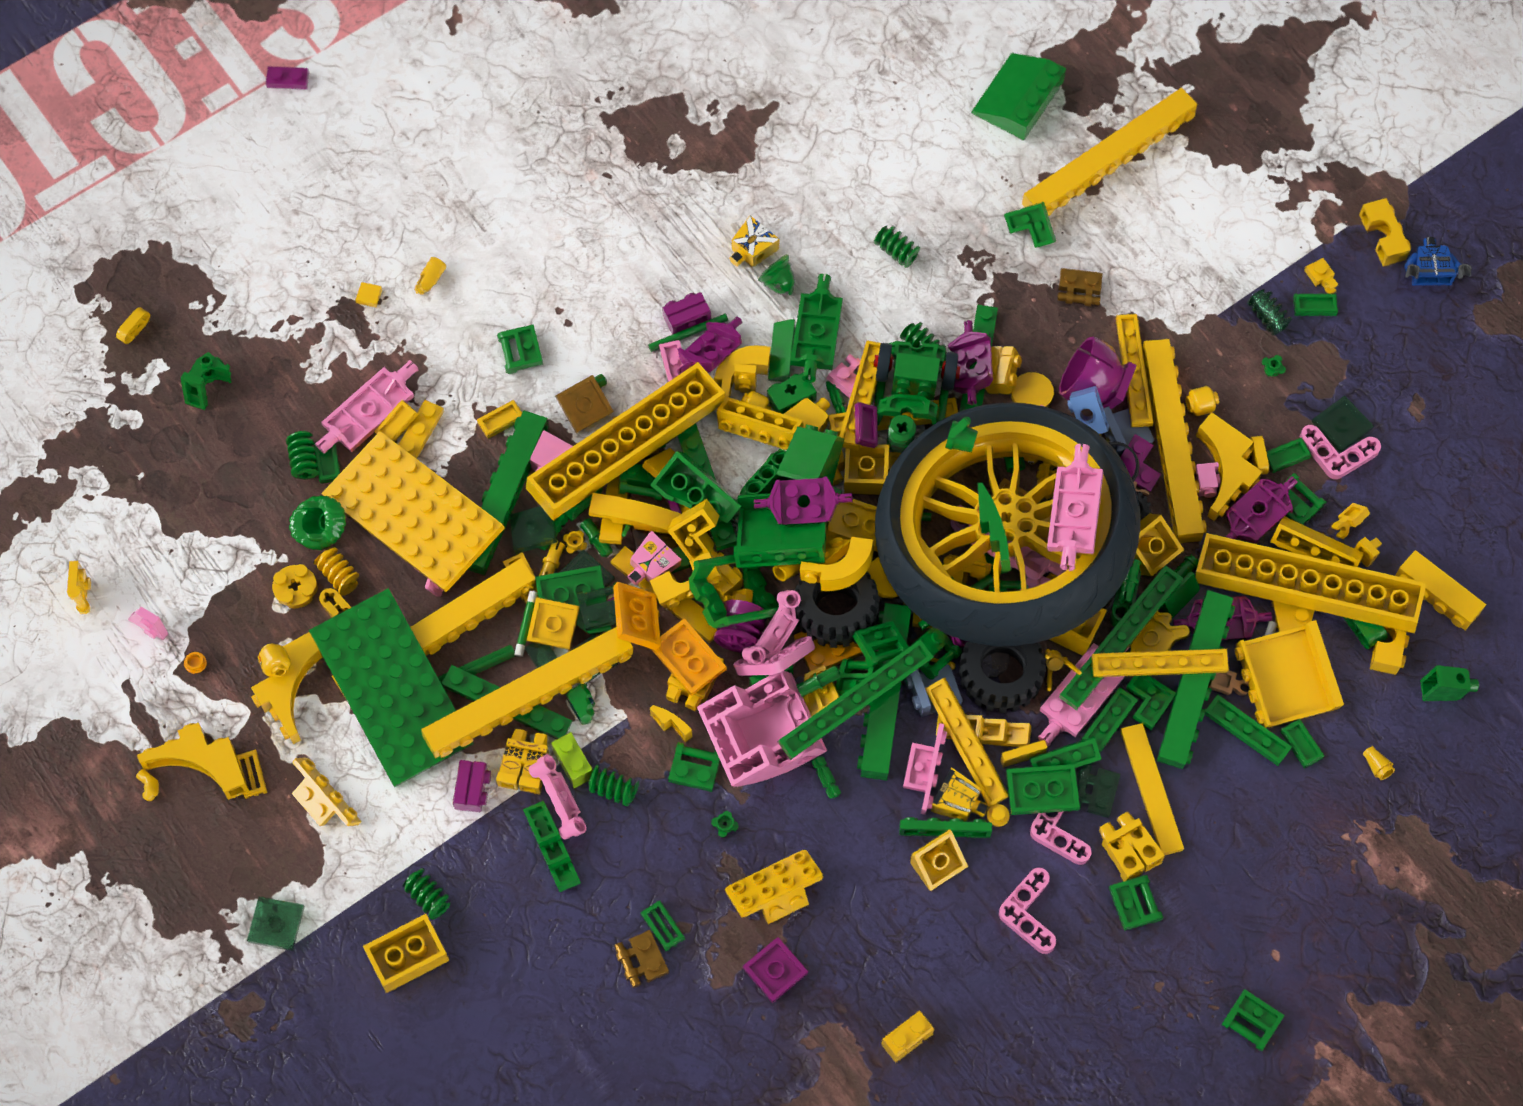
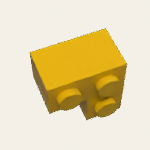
M708 499L671 521L667 531L690 561L707 552H712L715 543L709 537L707 531L716 526L719 514Z

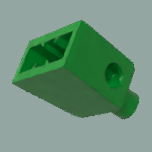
M1437 665L1420 680L1423 701H1457L1468 692H1477L1479 689L1478 679L1470 678L1469 671L1466 668Z

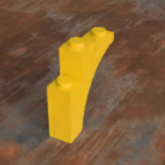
M1211 412L1200 425L1196 437L1206 445L1215 462L1219 464V492L1207 517L1215 521L1218 516L1223 517L1226 514L1231 500L1235 502L1241 493L1245 495L1260 481L1262 471L1247 461L1253 453L1251 448L1254 441Z
M310 632L283 646L291 663L283 676L269 677L251 687L254 692L251 698L256 707L261 706L265 713L270 711L275 722L280 720L283 725L279 728L285 740L290 738L293 745L301 741L294 720V702L297 690L307 672L315 663L323 658Z
M199 722L187 724L182 729L177 730L179 739L168 740L164 745L148 748L137 755L139 763L145 771L162 766H182L198 770L212 778L223 789L228 800L249 791L234 746L229 737L218 738L211 744H208L204 730Z

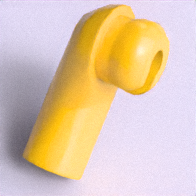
M141 769L137 773L136 778L145 784L143 798L146 801H153L159 793V782L147 771Z

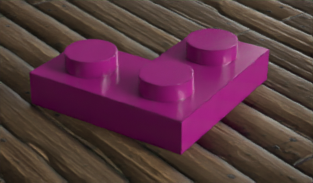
M1135 434L1128 446L1136 453L1139 459L1140 468L1135 480L1137 482L1136 486L1150 492L1161 474L1143 463L1153 444ZM1126 448L1120 458L1132 478L1136 462L1132 452Z

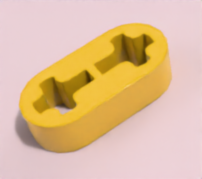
M141 307L135 309L119 327L116 338L125 344H129L150 320V313Z
M1262 436L1250 437L1254 441L1251 448L1253 451L1251 454L1253 465L1262 471L1261 475L1268 474L1269 463L1264 439Z
M328 588L320 593V603L331 617L338 615L339 609L344 612L351 608L335 589ZM327 596L333 597L336 603L334 606L330 601L326 600Z

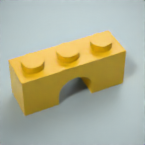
M1387 198L1363 204L1359 216L1366 231L1379 230L1386 235L1385 238L1379 239L1375 248L1382 266L1405 261L1411 251V245L1409 240L1404 237L1401 223L1397 222L1393 206L1389 204Z
M707 552L689 561L692 570H694V561L714 558L713 555ZM715 566L706 578L708 583L712 584L714 588L720 584V581L724 580L718 566ZM670 571L650 580L656 597L664 608H673L679 605L680 601L685 598H694L689 588V580L679 583Z
M1384 627L1386 632L1390 634L1392 642L1384 643L1377 641L1373 648L1370 669L1396 675L1400 668H1404L1406 662V655H1403V650L1408 646L1409 635H1406V631Z

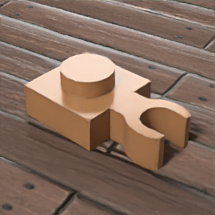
M1229 670L1227 673H1216L1214 680H1210L1208 688L1228 696L1232 693V690L1239 696H1245L1248 692L1242 691L1240 686H1249V684L1244 680H1236L1237 673Z

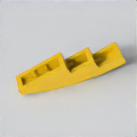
M619 476L607 484L606 495L629 499V493H625V495L618 494ZM602 518L599 542L621 545L625 524L612 523L611 519Z
M598 493L592 494L588 512L589 516L611 519L612 523L633 525L634 529L670 534L667 530L671 521L681 515V513L644 502Z
M938 715V721H937L936 736H937V731H938L939 724H940V723L943 724V722H942V720H941V718H940L939 715ZM966 715L981 744L1022 747L1030 744L1032 727L1030 723H1008L1006 719H984L982 715ZM947 731L946 738H947V739H951V737H950V735H949V733H948V731Z

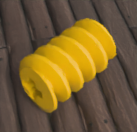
M334 547L317 556L313 564L317 565L318 570L322 571V574L328 578V581L333 584L341 596H345L357 587L358 581L356 580L359 577V573H352L354 571L353 566H348L349 562L342 560L343 555L341 553L337 554L338 549Z

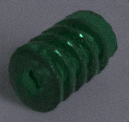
M1265 289L1259 290L1249 298L1247 304L1249 307H1252L1254 313H1257V317L1262 320V324L1267 326V331L1271 332V335H1276L1288 326L1292 318H1284L1287 315L1286 310L1279 312L1283 306L1282 304L1274 305L1278 301L1276 297L1269 299L1273 294L1272 291L1265 293Z

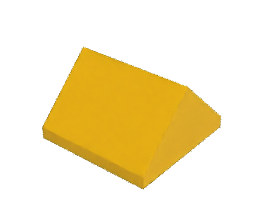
M948 830L912 853L910 864L930 891L968 867L951 830Z

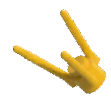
M1045 650L1047 691L1052 690V672L1060 670L1063 664H1066L1078 675L1082 674L1067 657H1062L1059 651Z

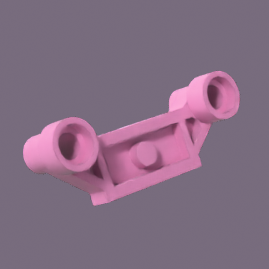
M786 590L778 593V610L757 644L747 647L742 651L744 660L751 664L760 665L764 662L765 658L774 656L781 651L799 622L795 611L801 600L798 592Z
M548 754L542 756L536 763L529 766V773L532 777H539L542 780L545 790L555 806V811L562 821V827L559 828L560 836L565 840L572 836L577 837L586 831L584 820L578 816L581 812L562 773L556 771V762L553 757Z

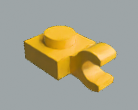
M1324 258L1305 267L1304 271L1315 286L1321 284L1327 294L1336 292L1335 287L1338 286V283L1334 279L1335 273Z
M1352 503L1338 515L1340 520L1332 525V529L1340 530L1336 537L1346 538L1351 526H1358L1370 515L1368 508Z

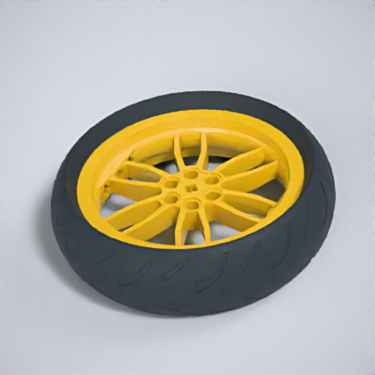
M995 403L969 408L953 414L925 430L908 445L891 467L880 492L875 515L876 548L880 563L896 594L909 609L923 621L947 635L972 643L992 646H1018L1045 641L1062 635L1093 617L1109 602L1125 580L1134 561L1140 534L1138 496L1133 480L1114 448L1094 429L1080 420L1061 411L1026 403ZM964 417H969L971 424L968 427L978 431L972 453L945 448L953 420L960 422ZM1081 444L1080 449H1082L1083 444H1086L1090 447L1087 460L1089 466L1093 469H1103L1094 554L1083 553L1079 559L1075 558L1074 570L1069 571L1067 569L1058 577L1042 585L1027 589L1025 564L1020 549L1029 547L1058 564H1061L1062 552L1048 551V544L1039 538L1049 537L1050 522L1042 520L1051 516L1053 499L1037 503L1055 489L1057 473L1044 479L1026 495L1018 496L1020 484L1019 457L1040 460L1056 467H1068L1074 461L1075 445ZM1013 457L1014 470L1009 489H999L994 475L993 458ZM987 460L989 482L993 493L992 499L1002 519L1007 541H1012L1008 543L1009 557H1015L1020 572V591L1000 592V574L1002 569L1000 552H995L993 565L995 592L968 587L951 578L952 575L969 567L991 549L990 535H984L985 533L981 532L978 494L964 485L947 480L960 470L981 461ZM939 488L963 499L975 509L951 506L931 499V496ZM924 508L948 519L972 525L950 534L930 548L921 537V519ZM976 542L964 554L948 565H942L938 558L954 548Z

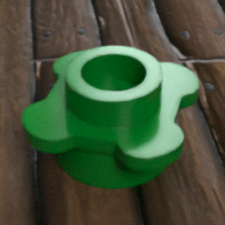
M1275 355L1272 358H1263L1262 365H1264V371L1267 376L1275 377L1285 373L1286 367L1283 366L1280 355Z
M725 811L717 818L712 819V826L717 828L720 837H726L729 832L738 829V823L734 821L729 811Z

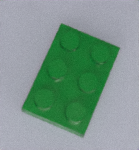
M1075 764L1006 770L1011 815L1075 811L1080 809Z

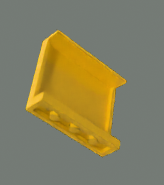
M1316 620L1307 622L1303 626L1248 641L1240 640L1236 644L1235 655L1237 660L1241 661L1243 667L1241 670L1243 680L1249 684L1250 690L1248 695L1251 703L1255 704L1257 710L1255 712L1256 720L1266 729L1337 710L1344 705Z

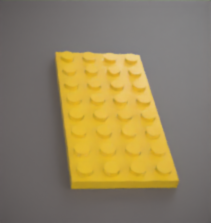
M381 431L376 434L321 493L323 496L335 498L337 502L341 503L347 516L445 592L456 583L505 529L502 523Z

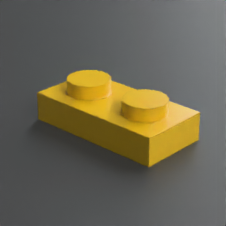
M735 363V390L741 393L756 391L757 366Z

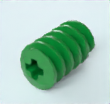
M884 226L877 233L874 244L880 245L881 250H886V253L889 256L892 255V258L895 261L898 260V263L904 266V268L909 267L917 258L921 247L917 246L913 249V241L906 244L907 236L900 239L901 231L894 234L895 226L889 229L887 228L888 226Z
M922 322L916 325L914 323L909 324L900 334L901 340L911 342V345L915 348L921 347L923 343H940L939 339L932 341L935 336L933 333L928 336L926 335L929 331L927 327L920 330L923 326Z
M898 415L891 420L887 436V445H889L891 452L902 453L914 440L916 424L911 417Z
M308 431L294 432L286 439L291 474L294 478L303 480L312 479L319 475V471L316 470L318 464L314 462L317 459L316 455L313 454L315 453V448L312 447L314 441L310 439L313 434Z
M596 765L589 780V791L591 793L597 791L600 797L606 794V799L608 800L614 797V802L620 803L622 801L623 805L627 807L637 793L639 781L633 786L632 778L624 782V775L621 774L618 779H615V771L608 776L607 768H604L600 773L599 765Z
M421 868L412 873L402 886L405 887L406 893H411L410 897L412 900H417L418 906H423V912L429 913V918L434 920L441 916L450 907L451 903H446L449 898L448 894L440 896L443 891L442 887L434 890L437 885L436 881L428 883L431 878L430 874L422 877L425 869Z

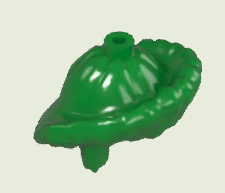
M322 495L312 496L300 503L297 509L293 511L289 518V530L291 536L304 547L313 550H324L341 538L346 525L345 510L335 498Z

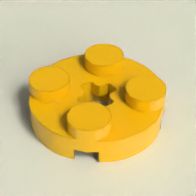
M302 564L287 566L273 577L272 589L275 598L280 604L289 606V608L297 609L308 605L313 600L312 597L318 589L314 574ZM292 583L301 584L298 586L297 591H294L293 588L289 589Z

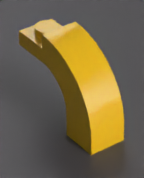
M759 345L746 346L733 351L719 364L714 381L725 392L724 399L726 397L730 398L731 389L734 384L735 363L756 365L757 374L768 375L771 347Z
M851 537L848 553L842 560L834 564L824 565L801 562V580L807 583H821V591L841 590L855 584L865 575L870 567L874 552L873 539Z

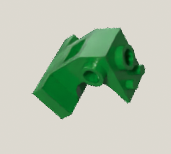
M209 352L199 357L189 373L184 372L180 378L185 404L205 410L208 405L205 385L215 380L231 383L229 364L224 365L219 357H214Z

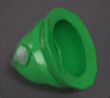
M788 254L770 265L758 279L764 286L778 294L791 295L794 291L795 280Z

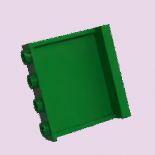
M771 493L738 495V503L742 508L739 510L737 546H734L737 568L801 564V562L825 563L827 522L779 525L771 509H768V507L754 508V499H767ZM802 496L798 500V505L802 508L810 504L808 496Z

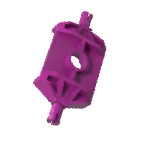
M736 316L727 324L707 322V331L687 349L678 348L679 358L683 365L677 369V373L680 375L697 362L700 363L707 373L713 371L742 344L741 335L736 330L742 324L741 318Z
M971 320L964 321V333L948 344L951 352L958 353L957 366H961L959 379H955L953 390L961 394L967 393L969 405H973V402L976 404V393L990 386L993 381L991 338L986 333L973 332V322ZM974 362H977L975 367L973 369H970V366Z
M827 476L814 479L776 480L769 498L754 499V508L768 507V509H771L779 525L830 522L836 506L839 503L853 502V499L850 498L852 493H836ZM802 496L810 498V504L805 508L798 505V500Z
M1291 476L1282 485L1269 479H1261L1226 511V517L1231 529L1230 533L1225 537L1231 539L1239 538L1258 544L1259 539L1288 512H1293V506L1288 493L1298 481ZM1261 504L1265 507V511L1255 513L1253 508Z
M1246 596L1232 597V605L1235 606L1232 618H1229L1230 620L1226 622V626H1229V631L1226 639L1222 638V640L1246 638L1247 641L1251 640L1256 623L1272 621L1271 612L1258 613ZM1203 599L1194 601L1190 615L1186 619H1173V625H1186L1191 633L1194 634Z

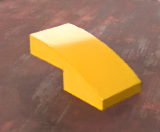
M653 705L650 707V715L664 732L672 726L685 742L693 737L692 729L675 714Z

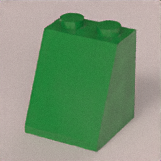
M807 424L805 428L797 427L779 466L777 475L793 480L823 478L827 476L833 485L844 438L839 437L836 431L826 429L825 433L818 431V427Z

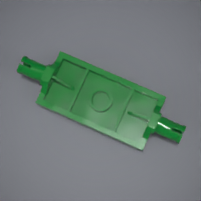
M819 274L817 288L810 294L801 293L790 366L804 367L802 380L808 382L810 375V383L816 381L817 369L833 370L843 298L834 297L830 293L831 276L828 274L825 276V281H823L824 274Z

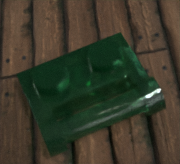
M617 582L605 588L585 593L583 591L576 593L586 631L616 624L614 600L587 606L586 601L613 595V586Z

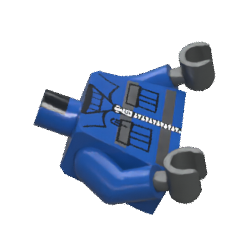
M1434 237L1425 238L1423 240L1424 246H1419L1404 265L1405 277L1412 276V285H1452L1457 274L1459 279L1463 278V275L1471 277L1472 269L1469 264H1461L1450 253L1447 246H1437L1436 238Z

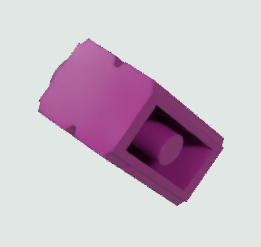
M701 292L697 294L689 293L684 299L677 302L675 300L665 304V307H662L663 318L671 334L711 319L710 308Z
M459 761L452 803L454 809L481 812L482 805H487L488 792H485V786L490 784L491 771L488 770L485 762Z

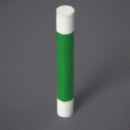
M529 591L514 653V655L523 657L535 600L538 595L535 591Z

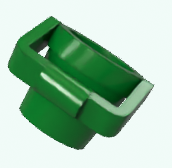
M964 417L960 422L953 420L945 446L946 449L972 453L978 431L968 427L971 424L969 417Z

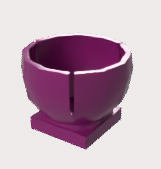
M1094 336L1089 337L1080 345V348L1077 349L1069 361L1060 382L1059 393L1066 400H1070L1072 392L1097 386L1103 408L1110 407L1112 409L1123 402L1137 365L1130 361L1122 365L1113 347L1102 339Z

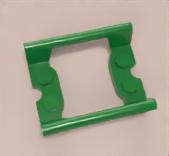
M894 341L889 343L892 344L891 354L893 360H896L897 353L940 358L939 366L941 368L946 360V348L939 344L923 343L921 347L915 348L911 345V342ZM878 381L874 406L877 407V426L880 424L883 416H898L905 412L911 413L913 418L931 419L933 425L945 419L949 391L942 390V384L938 405L924 396L894 394L884 398L886 382Z
M734 554L694 561V570L689 577V588L696 601L704 604L705 609L702 613L708 624L715 629L732 624L765 618L770 619L773 618L779 608L774 596L765 591L767 583L759 570L761 567L743 568L744 588L753 590L752 603L762 607L764 610L726 616L727 611L714 586L708 583L706 578L715 566L736 563Z

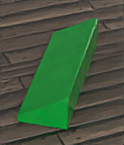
M794 319L774 323L768 380L784 382L790 377V360L795 328Z

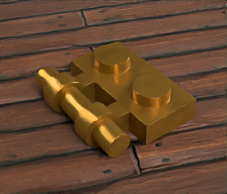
M1061 268L1058 290L1067 291V293L1058 292L1057 301H1066V304H1072V302L1082 303L1084 306L1089 307L1091 305H1100V297H1094L1092 294L1100 295L1103 273ZM1073 292L1085 293V295L1073 294Z
M650 930L630 938L629 942L632 946L630 949H625L623 942L614 946L618 962H621L625 969L624 975L626 980L630 981L633 988L641 985L639 976L645 975L647 982H651L669 973ZM636 956L640 967L634 968L630 958Z

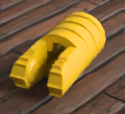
M436 257L429 259L415 286L416 294H425V292L431 290L433 285L437 284L447 268L442 260Z

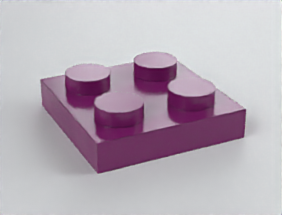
M779 937L774 939L742 966V969L772 1003L808 974L807 969Z

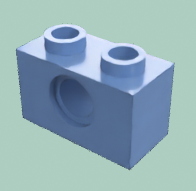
M1097 386L1072 392L1070 400H1068V407L1071 413L1074 412L1076 419L1094 429L1098 434L1108 432L1109 424ZM1089 409L1093 412V415L1089 417L1084 416L1082 410Z

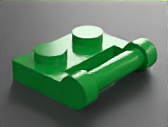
M534 325L506 330L497 334L498 342L502 346L507 374L543 365ZM515 338L520 357L518 361L513 359L509 343L510 339Z
M635 464L619 475L618 494L625 495V493L654 497V500H662V495L650 486L655 477L642 467L643 465Z
M1293 473L1291 476L1298 481L1294 487L1314 505L1310 508L1294 492L1289 490L1288 495L1293 506V512H1288L1285 517L1304 525L1325 506L1327 501L1322 497L1319 498L1299 480L1300 477L1296 473Z
M893 621L857 630L853 634L854 640L865 656L868 667H874L880 662L891 660L909 648ZM893 645L897 647V649L879 654L874 652L875 650Z
M931 627L914 642L916 643L921 639L933 656L942 648L947 652L935 664L930 665L927 662L920 667V670L930 680L936 678L942 668L962 654L959 646L954 645L945 633L934 627Z
M850 658L843 659L839 670L841 677L837 679L835 686L839 696L881 668L883 662L878 663L877 666L868 667L866 661H853ZM853 670H868L867 674L850 672Z
M678 742L668 782L712 792L720 764L717 751L713 753L687 747L685 743ZM682 755L712 761V765L709 767L681 760Z
M1148 875L1109 886V891L1124 931L1149 923H1156L1164 919L1162 912L1158 911L1150 890ZM1134 887H1140L1150 914H1144Z
M1244 989L1221 1025L1225 1028L1230 1027L1257 1045L1255 1048L1262 1052L1285 1015ZM1238 1014L1265 1032L1262 1037L1258 1036L1234 1020L1235 1016Z

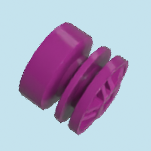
M727 600L723 603L727 611L726 616L764 610L756 604L743 600ZM767 618L717 628L714 641L725 649L742 653L745 648L757 644L762 636L760 631L765 628Z

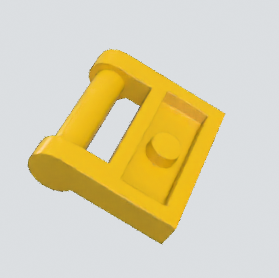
M69 561L67 595L71 600L75 601L76 609L80 614H87L90 611V605L87 601V590L91 589V579L86 575V571L82 568L79 561Z

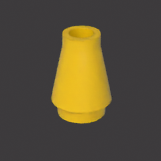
M1374 746L1367 748L1363 752L1376 778L1385 780L1394 773L1393 763L1377 751Z

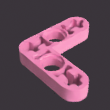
M1307 425L1300 434V438L1302 437L1312 457L1331 479L1344 477L1375 458L1381 449V443L1377 438L1367 437L1338 454L1316 426ZM1307 433H1308L1309 435H1310V434H1314V437H1313V438H1312V437H1308V438H1307L1306 435H1307ZM1367 445L1375 447L1374 450L1369 449L1365 451V453L1363 454V451L1366 449ZM1325 448L1328 450L1329 455L1320 456L1317 450ZM1349 454H1355V455H1357L1358 458H1359V461H1358V462H1351V461H1349L1348 455H1349ZM1342 462L1344 463V465L1341 466L1339 471L1332 470L1333 466L1338 467L1342 464Z
M806 636L794 641L774 656L765 658L764 662L760 665L751 664L743 658L736 661L733 665L739 676L774 675L786 670L813 651L815 645L812 637Z
M1064 811L1058 812L1056 817H1049L1046 813H1038L1030 829L1032 839L1075 864L1083 865L1089 861L1091 856L1090 846L1056 826ZM1043 821L1047 822L1044 829L1045 833L1038 835L1036 828H1040ZM1056 837H1064L1067 845L1061 848L1057 847L1054 839ZM1072 842L1074 843L1073 849L1068 853L1067 850ZM1083 849L1085 856L1078 858L1076 851Z
M1034 868L1001 905L999 917L1002 922L1038 952L1048 954L1055 948V936L1026 912L1049 883L1048 872L1043 868ZM1034 875L1037 877L1042 875L1044 883L1038 882L1033 889L1031 885L1035 880ZM1026 890L1030 893L1031 898L1028 901H1021L1018 898V892ZM1005 908L1007 910H1010L1011 908L1014 909L1013 914L1017 918H1019L1020 915L1023 916L1018 921L1017 925L1014 924L1016 918H1014L1012 915H1009L1008 917L1005 916ZM1023 922H1030L1034 926V930L1031 933H1025L1021 929V924ZM1037 930L1041 931L1039 933V937H1041L1043 940H1045L1046 938L1050 939V947L1048 945L1042 947L1040 945L1042 941L1037 936L1035 940L1032 939V937H1034L1037 933Z

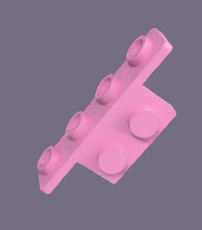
M942 723L939 724L934 747L912 743L903 788L925 792L921 814L924 815L927 809L932 808L934 796L930 795L931 787L936 788L938 774H934L935 766H940L943 753L939 752L940 744H945L947 731H943L944 724Z

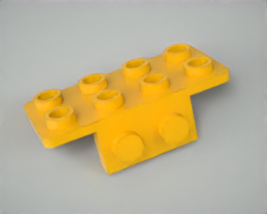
M801 850L727 886L725 891L741 917H746L762 910L766 922L770 924L809 905L804 888L822 880L823 875L807 850Z

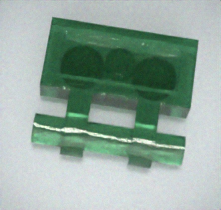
M1083 765L1082 770L1079 771L1077 776L1079 780L1077 788L1080 808L1082 802L1088 803L1087 812L1109 818L1121 774L1098 768L1097 775L1095 776L1090 774L1091 765ZM1087 783L1094 785L1092 794L1085 792Z

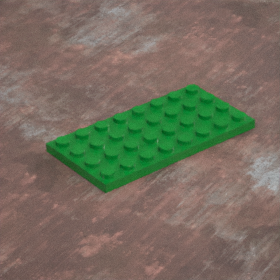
M389 588L309 630L394 788L474 745L472 741L467 746L461 747L460 745L452 749L453 752L446 757L441 758L439 756L435 758L424 740L421 729L456 710Z

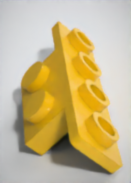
M304 757L295 758L292 761L305 777L292 794L319 826H325L335 813L347 826L359 825L362 822L357 816V812L343 800L341 793L334 790L329 784L328 778L320 774L315 768L312 760Z

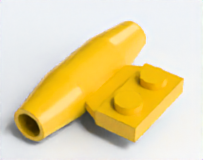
M826 535L825 563L816 564L829 565L836 563L848 553L850 540ZM801 564L774 566L773 573L778 580L785 581L800 573Z

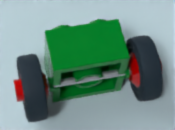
M880 344L879 355H875L873 366L877 368L876 380L887 382L888 373L892 370L893 366L895 372L892 395L924 396L928 400H934L937 378L940 372L942 390L953 391L955 379H959L961 366H957L958 353L947 352L946 360L941 368L939 366L940 358L897 353V358L893 361L891 354L892 344Z

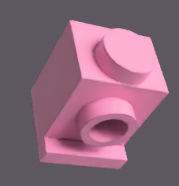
M1218 462L1196 465L1194 479L1199 483L1198 497L1212 498L1217 495V488L1220 487V476L1216 474L1219 467Z

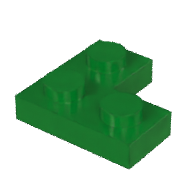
M1044 202L1004 214L1010 234L1029 229L1035 248L1056 242Z
M1149 675L1134 676L1126 687L1128 691L1144 701L1134 714L1133 719L1143 723V726L1152 731L1174 700L1176 693Z

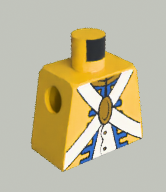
M749 216L731 241L734 253L729 259L737 267L743 261H746L751 266H756L779 250V238L752 216Z

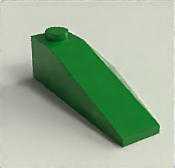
M676 451L650 484L664 498L690 509L708 499L719 514L718 520L730 523L742 508L721 485L684 452Z

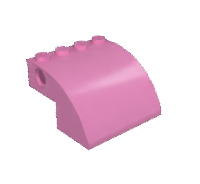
M782 671L778 674L770 675L747 689L734 685L697 707L733 787L754 784L779 776L827 751L821 738L790 760L777 742L812 717L803 697L797 689V683L792 673Z

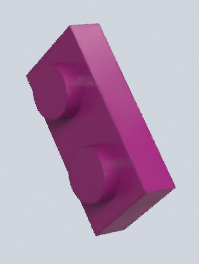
M268 66L266 87L307 90L309 69Z

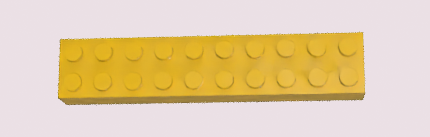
M697 362L528 476L526 489L549 517L555 520L716 410L724 401L725 392L700 363Z
M1206 533L1196 570V580L1199 584L1410 633H1415L1427 584Z

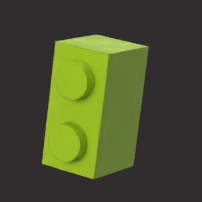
M570 732L551 742L553 752L573 788L589 781L592 768L573 734Z

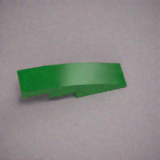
M978 483L981 532L990 533L992 552H1000L1002 571H1011L1007 537L1002 519L983 483Z
M544 800L523 809L559 892L580 884L579 877Z

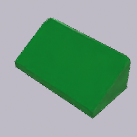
M1192 571L1183 578L1179 586L1160 608L1164 613L1171 614L1172 618L1200 590Z

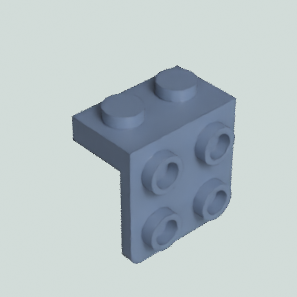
M1110 407L1104 408L1109 424L1108 432L1104 433L1107 442L1115 441L1128 445L1133 436L1137 434L1149 443H1153L1154 438L1149 427L1131 428L1129 409L1113 414ZM1112 446L1118 455H1122L1126 449L1123 446Z
M948 664L938 672V676L933 680L928 679L922 671L919 672L918 670L905 678L907 688L911 689L913 693V705L915 709L919 710L921 717L937 713L925 688L942 678H946L959 704H962L963 700L951 667Z

